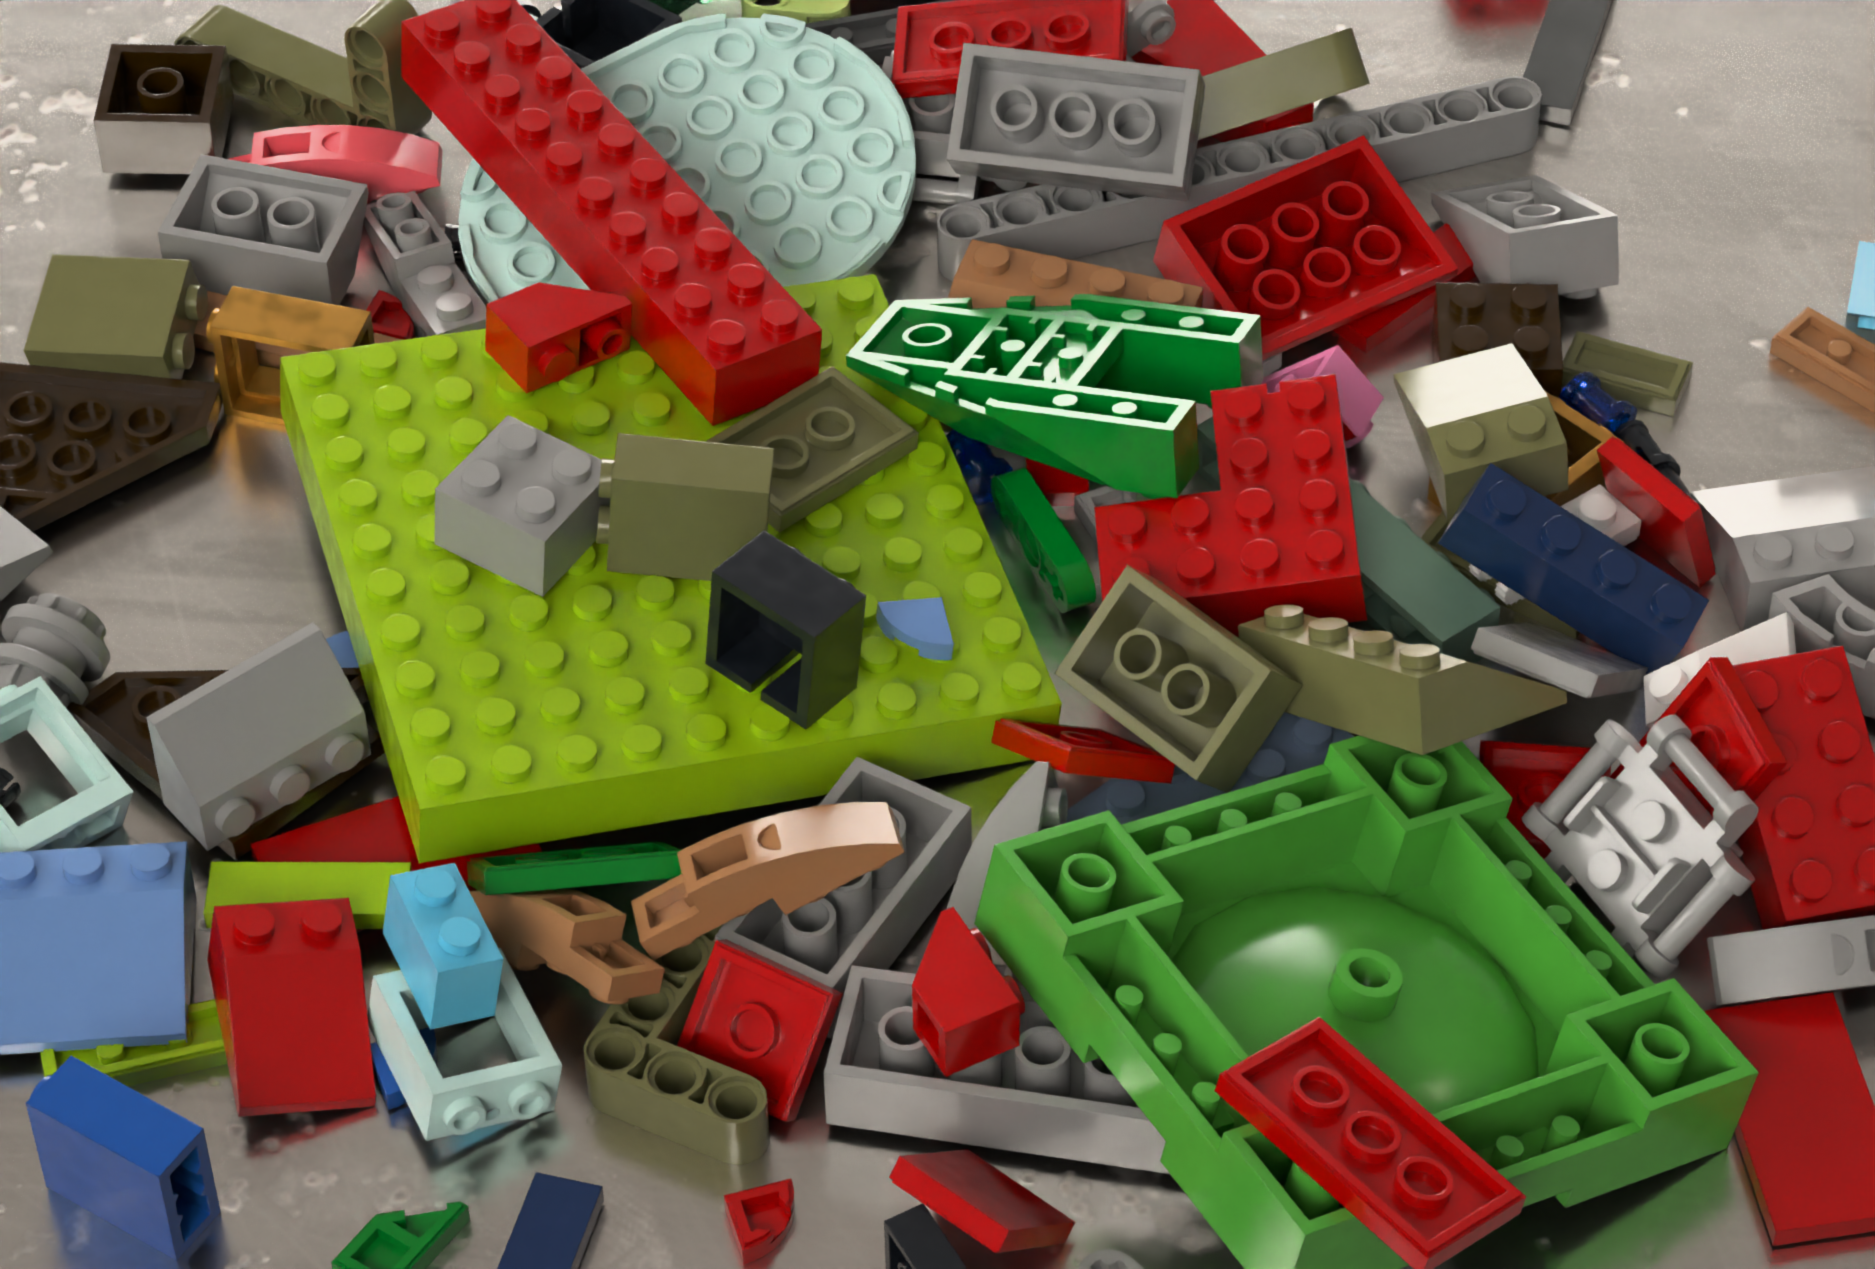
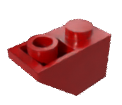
M538 282L486 304L485 351L527 394L629 350L632 302L623 295Z
M954 907L941 911L912 984L913 1030L945 1077L1020 1046V1015L1025 1013V1002L1016 981L1010 975L1002 977L992 963L991 952L982 933L977 928L969 930Z

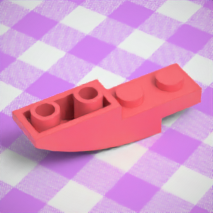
M310 125L256 132L253 136L251 154L228 159L368 184V204L390 193L415 191L416 194H419L429 188L440 186L443 151L439 142L409 133L354 125Z

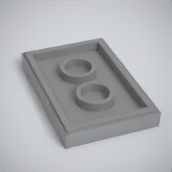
M1533 622L1479 627L1471 646V650H1474L1473 653L1587 699L1636 691V689L1641 688L1648 669L1645 666Z

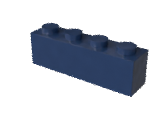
M1492 463L1489 464L1466 494L1438 544L1613 654L1647 667L1646 674L1668 665L1684 648L1709 602L1701 594Z

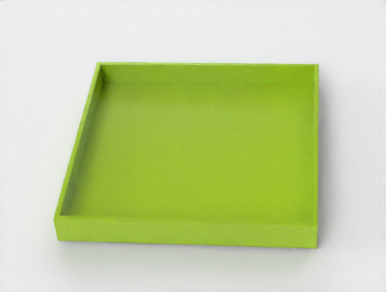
M876 274L783 287L822 329L819 374L833 366L919 432L916 450L779 533L768 524L767 532L788 546L795 547L805 557L838 578L850 582L857 590L866 595L857 688L806 730L760 700L761 691L802 658L800 653L751 693L705 664L711 581L607 571L608 545L596 544L595 541L542 597L434 544L435 488L508 415L597 458L614 459L618 433L707 441L761 408L712 426L632 335L629 350L527 394L485 351L486 328L280 357L281 415L419 863L827 795L856 757L909 780L1032 760L991 743L995 721H1000L1001 718L1059 724L1062 702L940 421L850 369L846 364V354L889 307ZM942 597L954 644L952 660L924 658L918 655L919 649L903 643L896 637L894 641L890 640L882 632L876 619L878 602Z

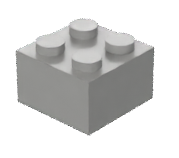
M508 415L435 488L434 544L543 597L596 541L600 505L610 506L611 500L610 498L599 497L602 459Z

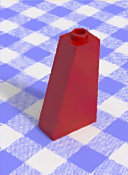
M1168 0L1166 2L1173 9L1176 22L1173 34L1165 42L1158 45L1150 44L1131 58L1137 63L1198 69L1201 75L1205 76L1266 56V54L1214 0ZM1314 103L1212 135V137L1220 142H1227L1313 122Z

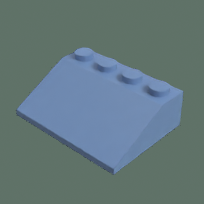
M187 841L0 853V1055L43 1052V1049H54V1051L96 1049V1046L114 1044H123L124 1047L169 1044L168 1041L185 1039L187 1043V1024L189 1025L188 1005L190 1004L196 914V892Z

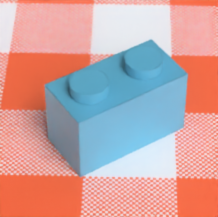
M450 863L390 875L383 935L429 1029L495 1016L504 958L456 864Z

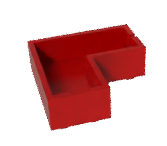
M1336 374L1280 381V392L1268 393L1267 383L1210 391L1221 490L1180 495L1178 498L1166 497L1094 507L1102 602L1123 570L1129 565L1160 580L1237 637H1239V624L1263 617L1265 609L1276 605L1300 606L1303 608V614L1317 618H1342L1348 623L1366 621L1367 614Z
M1844 646L1733 665L1788 762L1754 801L1758 807L1757 817L1738 838L1740 848L1744 852L1742 856L1745 866L1755 878L1751 888L1763 930L1875 915V755Z

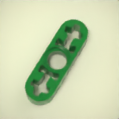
M1022 467L993 477L991 480V492L997 513L1058 610L1066 613L1094 603L1096 600V587L1091 569L1030 472Z

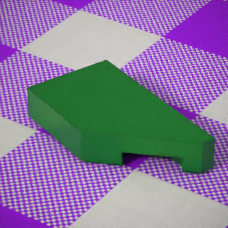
M458 1201L446 1203L447 1209L409 1216H405V1210L376 1214L331 1262L332 1269H426L470 1221L469 1207Z

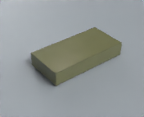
M1577 331L1563 360L1562 387L1674 417L1691 379L1693 362Z

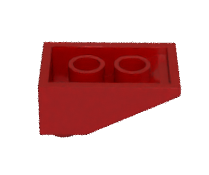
M349 898L214 906L207 962L238 1117L375 1107L376 1091L361 950Z

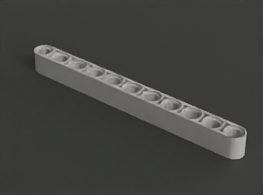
M1518 76L1504 77L1196 148L1189 201L1041 184L958 203L945 208L937 219L938 269L945 278L953 281L972 239L1065 259H1074L1159 239L1164 220L1363 135L1397 182L1521 154L1531 150L1536 145L1542 93L1540 87L1527 78Z

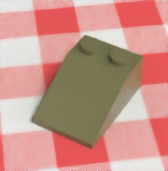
M1512 343L1393 374L1394 384L1447 522L1451 521L1466 494L1490 463L1543 496L1569 490L1566 439L1548 395Z

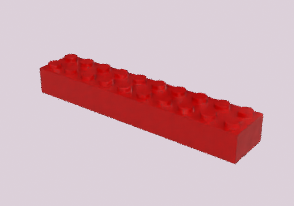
M463 0L401 21V77L591 291L623 295L632 302V337L712 426L764 407L819 374L822 329L517 0Z

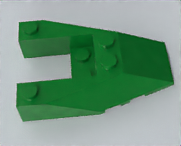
M1075 294L1071 299V305L1036 306L1035 295L1011 296L1006 301L1007 307L972 308V298L894 300L846 354L847 367L966 437L1116 490L1141 493L1149 499L1178 498L1199 469L1196 403L1206 404L1212 409L1210 391L1259 385L1264 381L1260 315L1093 294Z

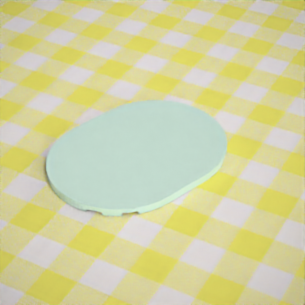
M726 13L715 14L669 26L581 69L782 287L863 276L884 255L904 224L911 206L916 181L915 138L909 114L901 96L882 69L863 51L840 36L834 39L827 34L806 27L805 21L786 16L764 13L760 18H726ZM473 158L466 172L460 192L458 235L464 265L470 282L485 306L490 302L538 282L591 290Z

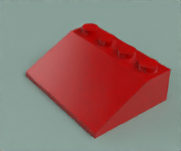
M1364 135L1164 220L1153 262L1165 279L1203 287L1202 308L1260 315L1263 361L1436 285V282L1440 283L1454 277L1459 270L1456 263Z

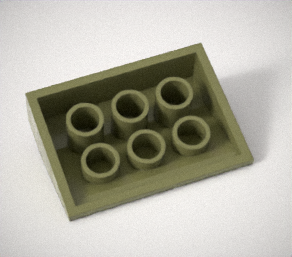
M1296 605L1269 607L1264 610L1263 617L1238 625L1239 639L1302 684V687L1285 710L1286 713L1420 755L1428 754L1567 703L1566 690L1441 654L1440 648L1435 645H1410L1393 640V634L1387 631H1362L1348 627V622L1342 618H1317L1303 614V608Z

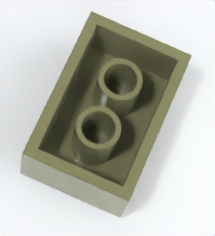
M1129 565L1123 570L1054 673L1193 779L1226 793L1232 790L1302 687L1301 683L1163 582Z

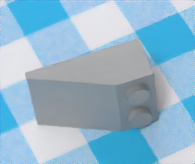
M1538 175L1431 193L1432 206L1443 223L1449 224L1472 260L1473 271L1481 283L1558 284V295L1574 299L1595 296L1597 288L1619 285L1618 215Z

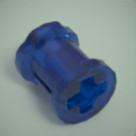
M1585 371L1575 376L1563 388L1558 397L1569 407L1597 425L1607 428L1612 433L1621 424L1636 420L1638 412L1637 408L1629 401L1621 400L1618 402L1601 388V381L1592 372Z
M954 429L951 430L946 437L975 504L984 505L993 501L991 492L992 478L990 476L993 474L998 476L1013 471L1012 466L1004 458L997 457L989 447V444L966 437ZM957 449L960 451L958 455L956 454Z

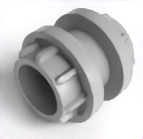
M52 593L30 596L27 603L12 606L1 623V632L7 643H0V689L13 684L20 687L41 676L66 708L72 702L82 705L89 695V691L83 682H92L100 679L110 662V652L103 639L107 631L102 621L87 607L65 596Z

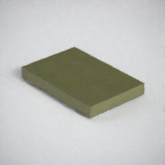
M832 366L705 442L774 448L768 524L780 533L916 450L919 432Z

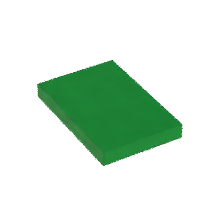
M662 841L474 857L470 858L471 861H467L468 883L484 895L671 879L682 874L677 852L680 849Z

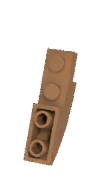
M848 802L802 808L746 822L707 837L678 851L677 856L682 874L631 901L640 944L654 961L677 948L691 944L696 938L722 924L750 913L758 905L772 898L786 916L808 903L822 899L829 892L861 875L881 868L888 861L905 853L892 809L887 802Z
M569 888L484 895L478 890L469 891L497 947L502 949L512 969L532 971L537 969L540 964H547L550 969L570 976L589 989V994L594 999L608 1004H625L630 998L660 993L665 968L622 940L627 914L606 902Z

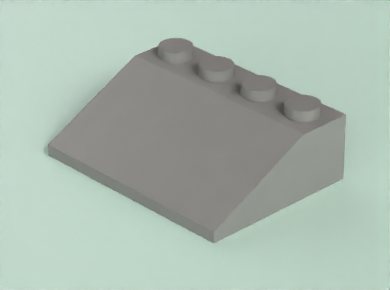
M1875 466L1690 492L1702 508L1714 564L1741 632L1768 620L1773 592L1827 574L1850 596L1875 611Z

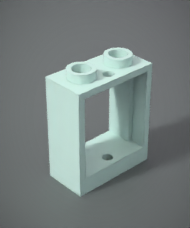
M39 676L20 687L13 684L0 689V743L27 730L78 793L20 826H17L0 804V853L81 848L122 826L133 790L42 677Z
M501 948L498 949L504 960L494 1017L517 1061L447 1078L442 1077L419 1032L420 1029L427 1028L428 1025L401 970L373 976L368 1008V1025L426 1141L449 1135H464L479 1128L517 1119L527 1120L555 1109L562 1063Z

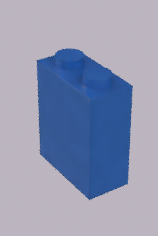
M72 1055L53 1075L44 1077L36 1085L30 1099L26 1102V1107L46 1187L177 1261L221 1213L204 1128Z

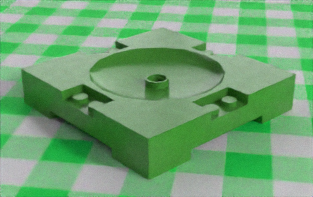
M1355 736L1330 744L1324 764L1122 825L1108 810L994 844L974 922L1081 1061L1087 1063L1101 1058L1166 1142L1160 1162L1244 1269H1401L1409 1266L1408 1263L1215 1092L1220 1073L1317 1017L1322 1018L1526 1196L1523 1207L1555 1196L1567 1208L1727 1149L1759 1073L1675 978L1654 984L1506 818L1513 798L1462 741L1428 754L1420 755L1363 736Z

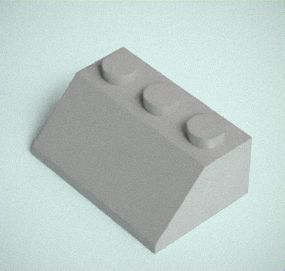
M201 154L158 230L162 259L190 260L199 284L204 285L207 291L227 295L232 286L340 305L355 275L369 194L368 184Z
M314 622L146 717L163 803L207 851L230 837L242 834L252 824L281 807L298 801L308 791L337 774L352 769L361 760L371 755L365 711L321 629Z

